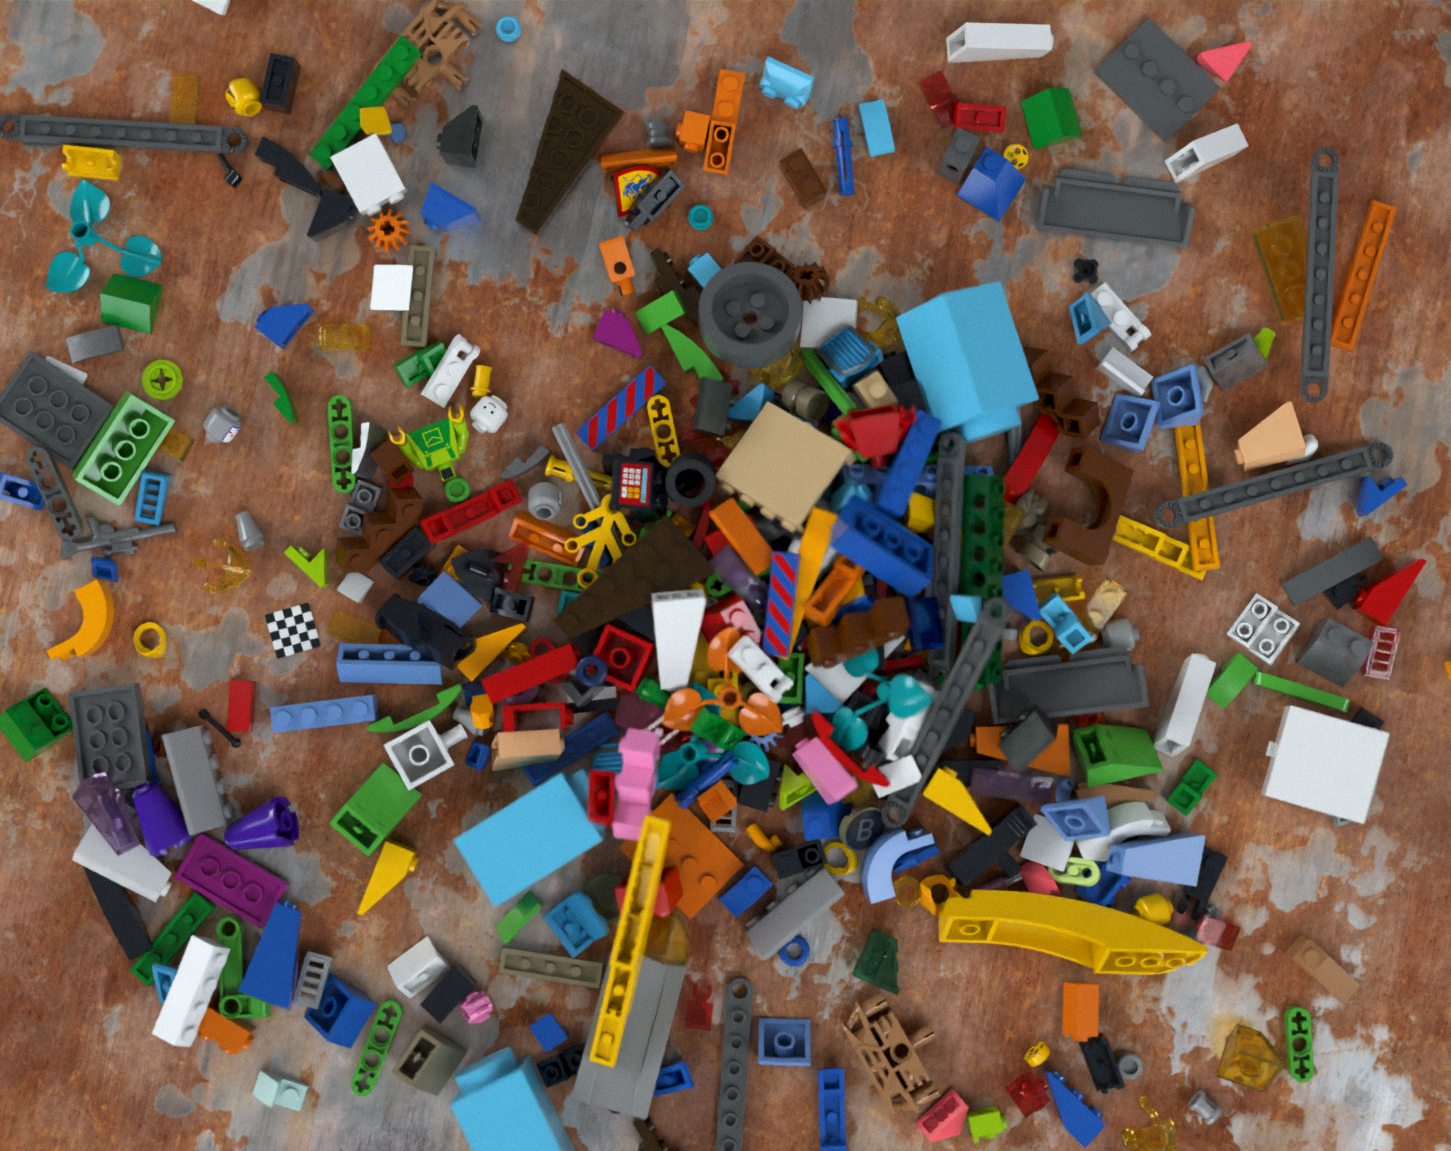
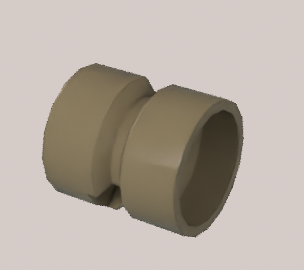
M796 378L791 380L784 388L781 402L786 409L810 422H816L826 414L830 399L825 391L811 386L810 383L802 379Z
M1037 524L1030 534L1031 540L1025 541L1017 551V554L1027 563L1044 572L1052 561L1051 555L1057 554L1059 551L1042 543L1047 527Z

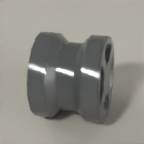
M659 121L645 125V132L648 133L647 147L662 148L671 145V138L668 136V131L670 130L668 122Z

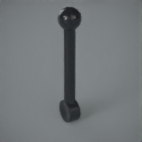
M206 709L198 712L201 719L207 720L231 741L232 747L238 748L241 746L240 739L231 736L210 717Z

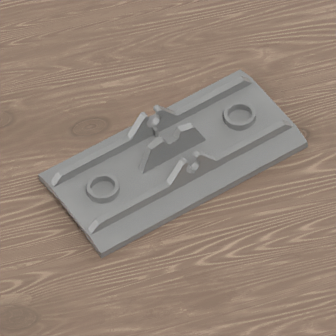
M612 947L571 1099L646 1120L687 966L647 955L643 956L631 1012L627 1017L617 1063L612 1068L589 1060L611 969L609 964L613 952Z

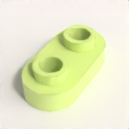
M1069 857L1066 864L1067 871L1063 875L1059 874V870L1048 867V872L1056 882L1063 884L1093 886L1099 881L1101 876L1100 868L1095 862L1082 858ZM1086 870L1092 871V875L1089 878L1084 877Z

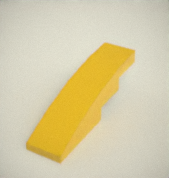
M1122 515L1119 516L1113 541L1200 581L1203 580L1207 570L1193 572L1189 545Z

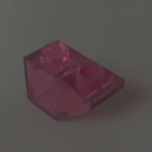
M628 691V695H621L614 724L640 730L662 718L665 710L640 699V695L636 692Z

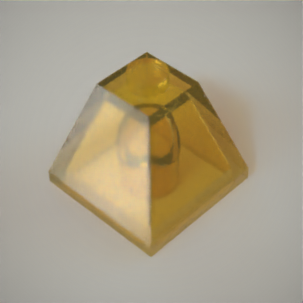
M671 911L665 917L657 918L652 915L644 957L664 965L686 967L692 940L680 914Z
M1237 1024L1227 1037L1216 1071V1077L1265 1093L1284 1068L1285 1060L1262 1032Z

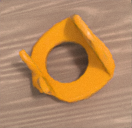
M936 874L923 879L917 892L918 900L922 907L930 911L934 916L939 915L941 904H936L931 897V889L938 883L947 886L949 890L948 898L962 897L957 892L955 878L948 879L943 874Z

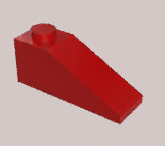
M1423 558L1414 559L1368 586L1365 590L1362 589L1354 599L1356 604L1353 610L1378 626L1387 625L1427 561Z

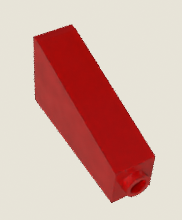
M569 643L481 681L491 704L576 669L583 655L579 646L574 647L573 643Z

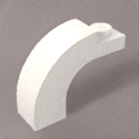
M1130 802L1107 810L1111 829L1110 836L1075 840L1084 860L1106 862L1112 844L1121 843L1125 839L1136 835L1167 837L1171 828L1161 811L1149 810L1145 802Z

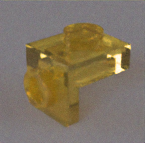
M855 775L858 788L853 789L842 797V803L853 802L854 806L869 802L868 798L877 794L872 783Z

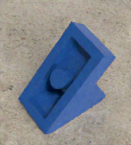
M1370 476L1362 477L1356 513L1359 517L1370 514L1408 484L1402 477L1395 479L1389 477L1381 482L1378 488Z
M682 1057L668 1065L660 1066L653 1092L654 1097L695 1086L686 1062Z

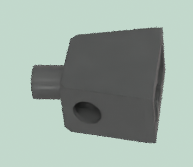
M958 127L936 174L959 184L981 138ZM948 165L954 166L957 170L949 168Z

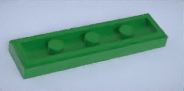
M195 891L152 943L154 948L144 953L130 969V972L150 987L155 982L151 966L154 963L170 964L192 935L195 934L215 910L216 906L200 892Z

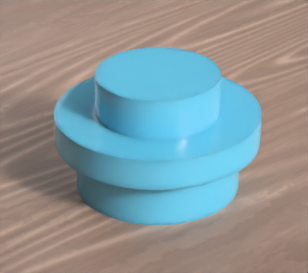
M505 16L497 22L496 33L501 40L512 42L520 36L521 25L516 18Z

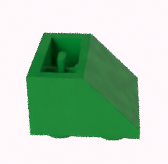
M46 687L5 709L0 715V730L25 763L44 753L73 731L71 719Z

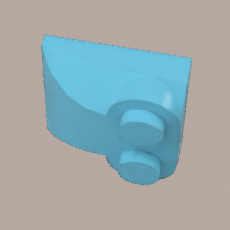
M767 57L759 87L762 89L761 93L772 99L778 97L784 100L787 106L798 109V107H804L809 100L813 90L814 77Z

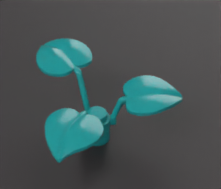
M82 179L74 192L70 205V216L74 222L70 228V234L76 240L74 245L77 247L80 257L73 252L58 254L50 264L45 288L56 293H70L81 289L88 282L91 274L89 267L83 264L85 256L82 246L89 247L97 241L124 254L120 260L121 268L126 274L136 278L146 276L159 267L163 261L162 253L153 241L143 236L129 238L126 242V250L101 238L93 226L94 222H102L108 216L111 208L110 199L102 190Z
M876 649L843 662L845 670L851 676L858 678L866 674L869 678L881 682L877 688L879 700L858 709L855 713L849 707H842L834 714L832 724L834 725V730L831 732L832 737L844 751L860 748L867 738L866 723L862 718L858 717L861 713L889 701L890 712L897 718L907 719L920 713L933 699L909 675L902 674L896 676L893 680H888L886 676L881 677L871 673L870 670L875 669L879 663Z
M697 682L691 683L688 687L700 694L701 701L716 699L712 692ZM720 704L704 705L706 709L720 716ZM696 734L691 736V742L684 744L681 748L669 749L663 755L658 775L659 787L670 790L687 788L689 782L700 775V770L695 762L704 758H721L726 752L708 753L706 745L698 740L699 736ZM749 741L737 743L734 749L736 756L732 760L738 757L739 764L729 771L733 779L746 785L767 779L770 775V766L763 750L755 743Z

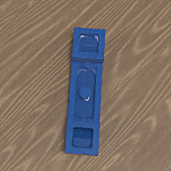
M844 1067L818 1068L821 1151H847Z

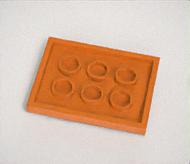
M671 793L652 812V816L671 821L662 867L678 866L683 896L676 906L691 919L739 871L744 863L688 807L686 809L681 808L678 805L681 801L676 803L675 795ZM625 839L618 848L634 863L639 841Z

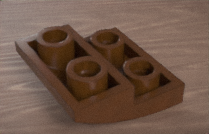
M757 235L733 262V264L742 262L767 264L780 270L787 277L789 271L795 270L793 263L780 255L774 247Z

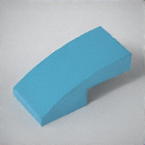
M884 100L859 104V112L870 157L895 152Z

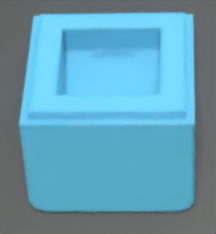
M950 595L956 620L976 622L981 614L982 596Z

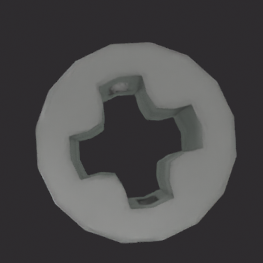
M1202 1090L1198 1091L1188 1103V1107L1200 1114L1207 1125L1215 1122L1223 1110L1222 1106L1219 1104L1215 1105L1207 1098L1206 1093Z

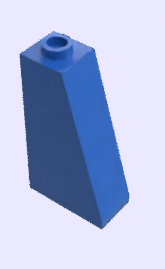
M284 901L283 905L276 903L241 983L239 992L290 1011L293 1000L302 913L297 910V905Z

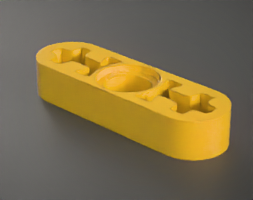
M655 395L649 399L647 409L658 461L663 467L669 468L671 463H668L666 459L662 460V456L666 455L665 447L659 448L658 444H666L674 440L675 444L669 445L671 453H676L677 457L680 455L670 403L666 397ZM660 400L661 404H666V407L662 409L663 418L669 416V420H659L654 423L653 419H659L657 411L651 408L655 406V401ZM660 425H668L671 428V435L668 438L661 439L657 436L656 431Z

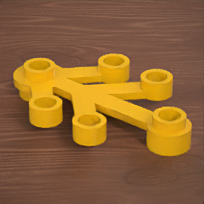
M611 493L602 499L600 507L585 514H577L573 519V524L576 528L584 529L589 522L604 516L601 526L577 538H568L565 542L566 551L575 553L580 547L595 541L587 567L582 569L577 577L579 585L585 589L598 578L596 569L605 544L613 558V563L622 556L611 532L614 520L622 533L621 540L624 545L632 546L637 540L636 534L630 530L624 515L616 510L612 511L609 509ZM580 516L586 520L583 526H579L576 523V519ZM626 534L634 536L632 543L625 542L624 536ZM569 541L577 543L575 550L568 548L567 544ZM590 573L593 576V580L585 582L583 575Z

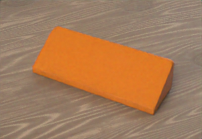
M676 147L602 154V171L604 173L617 172L634 165H646L654 168L678 165Z
M730 498L709 513L756 576L772 565L773 550L733 498Z
M522 510L516 515L508 536L511 540L578 568L588 545L580 547L575 553L567 552L565 549L566 540L571 537L577 538L580 535L546 520L537 519L530 513ZM569 541L567 546L570 550H575L577 543Z

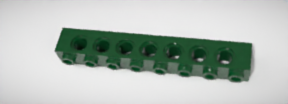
M964 475L962 595L982 596L981 612L988 600L995 597L1003 598L1004 595L1002 587L1004 571L1003 546L1005 542L1003 535V521L1005 518L1004 475ZM995 603L991 607V613L994 617L1000 618L1003 615L1000 603ZM961 621V651L976 622ZM1002 634L976 684L1001 683L1003 672L1001 665Z

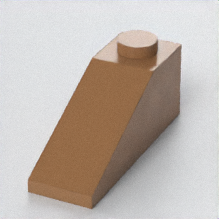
M1085 780L1078 782V787L1072 789L1075 799L1105 796L1107 810L1121 804L1143 802L1159 796L1158 791L1112 783L1088 788Z
M1301 934L1284 953L1343 1005L1360 986L1328 954L1309 938Z

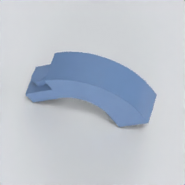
M898 827L886 831L874 841L866 853L861 872L864 895L871 904L896 897L891 879L892 868L896 860L910 850L934 844L932 833L925 828L915 827L909 829L906 834L905 830Z

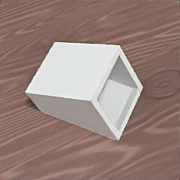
M376 133L330 157L362 215L366 213L368 216L374 215L382 210V205L389 201L391 204L402 200L404 198L403 194L408 192L385 146Z

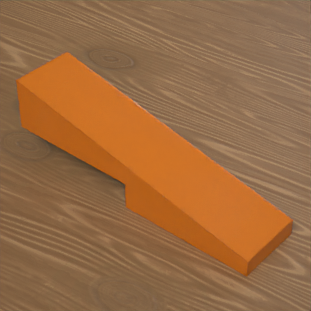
M841 554L834 562L833 571L804 605L805 616L822 627H828L866 569L858 566Z

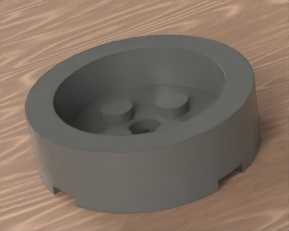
M742 262L730 265L717 272L707 282L702 291L699 301L700 334L710 352L721 361L723 359L735 364L736 367L746 369L769 366L781 360L790 352L800 332L802 318L800 294L789 277L772 266L758 262ZM748 314L757 318V321L754 324H746L743 318Z

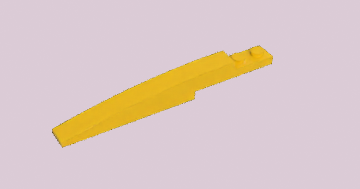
M648 814L644 816L609 964L611 969L589 1058L590 1061L612 1068L617 1063L627 1017L631 1012L671 825L669 820Z

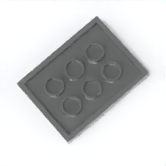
M1150 18L1094 72L1164 143L1220 89Z
M30 351L0 395V423L35 446L47 447L56 460L74 470L115 406L36 353Z
M140 683L68 693L81 794L132 788L147 781L153 783Z

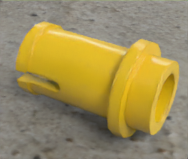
M477 365L475 368L474 386L471 387L470 391H472L473 397L482 398L491 392L488 388L492 368Z

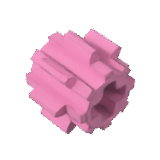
M472 991L463 998V1002L459 1003L460 1012L469 1024L474 1022L475 1024L482 1023L490 1018L489 1013L493 1011V1005L484 991Z

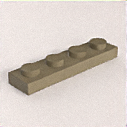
M410 245L408 265H413L409 310H404L402 347L426 348L428 345L436 258L435 247Z
M503 946L498 973L599 989L604 962Z

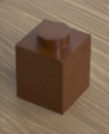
M390 439L384 444L379 445L370 454L394 486L415 471Z

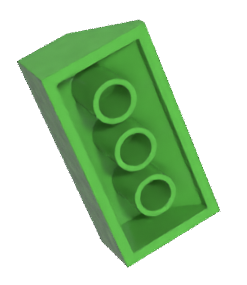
M126 390L72 472V477L75 481L120 506L175 420L149 402Z

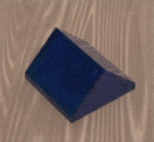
M937 597L908 598L904 605L910 622L908 635L911 653L944 648Z

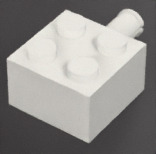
M428 720L385 744L384 748L409 791L454 766L447 752L449 751L448 748L468 738L461 724L441 735L437 734L432 723Z

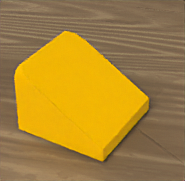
M383 106L360 109V126L366 135L371 136L375 133L377 135H387L392 133L389 118Z

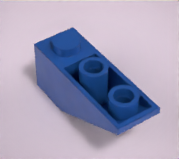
M1045 1067L1043 1071L1062 1125L1086 1148L1106 1126L1101 1119L1104 1115L1093 1104L1088 1107L1082 1101L1085 1097L1075 1087H1072L1070 1090L1063 1083L1066 1079L1057 1070L1054 1069L1051 1072Z

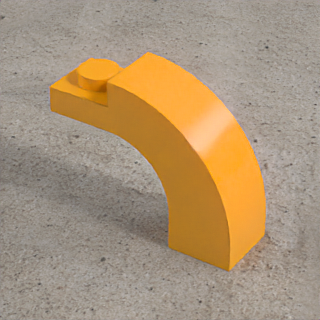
M96 579L74 591L83 609V622L79 631L72 638L47 650L51 660H61V662L75 657L76 654L78 657H87L94 653L107 639L114 620V603L105 580Z

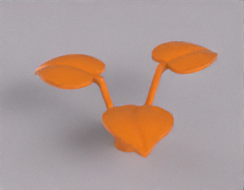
M728 627L718 633L711 641L707 650V661L710 668L714 671L724 670L726 685L719 689L717 698L701 701L700 694L694 689L682 688L677 690L670 696L662 718L664 725L675 730L689 731L702 709L705 708L704 705H718L721 703L727 709H733L740 705L744 706L738 714V721L740 727L750 735L761 736L782 732V716L776 703L760 692L753 693L746 703L741 701L740 693L732 686L729 670L732 672L742 671L727 655L742 637L734 627Z

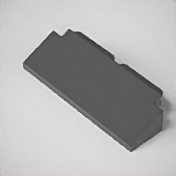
M1064 168L1059 172V175L1055 176L1054 186L1042 184L1037 229L1187 248L1195 207L1192 203L1181 202L1182 192L1179 191L1180 187L1176 182L1128 176L1124 178L1123 183H1116V178L1112 174Z
M1123 646L1075 652L1070 655V662H1062V658L1059 655L1007 661L1005 670L1002 672L1003 680L1001 683L988 684L994 724L1018 722L1017 717L1027 707L1031 710L1035 705L1049 718L1149 706L1145 663L1132 664L1131 654H1128L1127 649Z

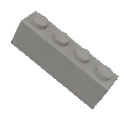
M205 725L162 735L189 836L232 823L233 811L230 803H226L225 800L226 785L224 780L219 778L217 769L220 765L217 755L212 753L210 744L213 743L210 730L206 729Z
M824 866L809 870L805 874L807 878L800 884L795 882L785 890L787 895L780 901L777 898L765 907L767 909L766 913L761 917L755 915L746 923L748 928L745 929V934L765 961L845 895L843 888Z

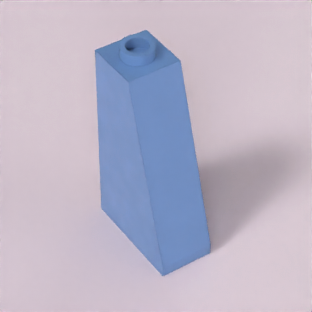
M1184 831L1168 834L1167 837L1156 836L1112 844L1107 856L1106 870L1120 875L1197 886L1206 836Z

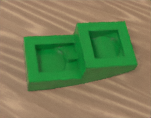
M438 342L394 364L393 367L404 387L410 388L428 375L432 376L447 350L442 342Z
M271 371L264 378L280 396L273 404L289 423L295 425L298 423V417L293 399L280 377Z
M706 708L702 709L690 728L696 735L711 741L717 747L734 752L736 744L742 740L746 733L737 725Z
M1196 757L1174 786L1166 802L1187 817L1202 799L1204 791L1218 776L1217 772Z

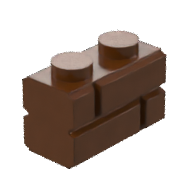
M802 148L780 160L779 168L796 197L799 198V202L804 210L826 198L827 190Z

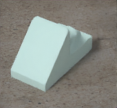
M261 1069L252 1095L268 1107L278 1104L300 1112L309 1084Z

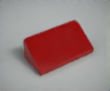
M230 680L228 731L253 732L256 681Z
M589 770L588 822L610 827L614 823L615 772Z

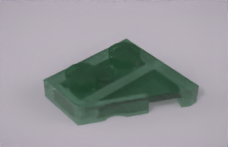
M872 928L852 975L898 995V939Z

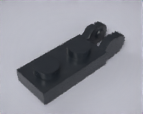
M1204 846L1197 886L1184 885L1183 894L1176 910L1178 913L1183 914L1186 911L1192 896L1198 900L1192 910L1191 919L1199 920L1205 908V903H1208L1228 859L1227 856Z

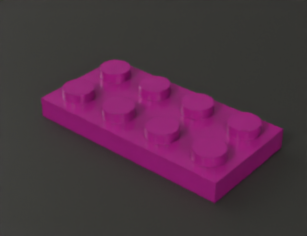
M204 832L199 834L174 878L261 929L267 924L275 904L280 902L290 883Z

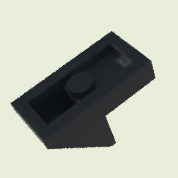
M495 588L489 612L529 622L535 597Z

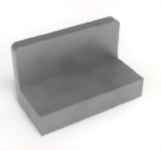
M1250 332L1204 358L1212 377L1223 391L1230 389L1269 366L1266 359L1260 353Z

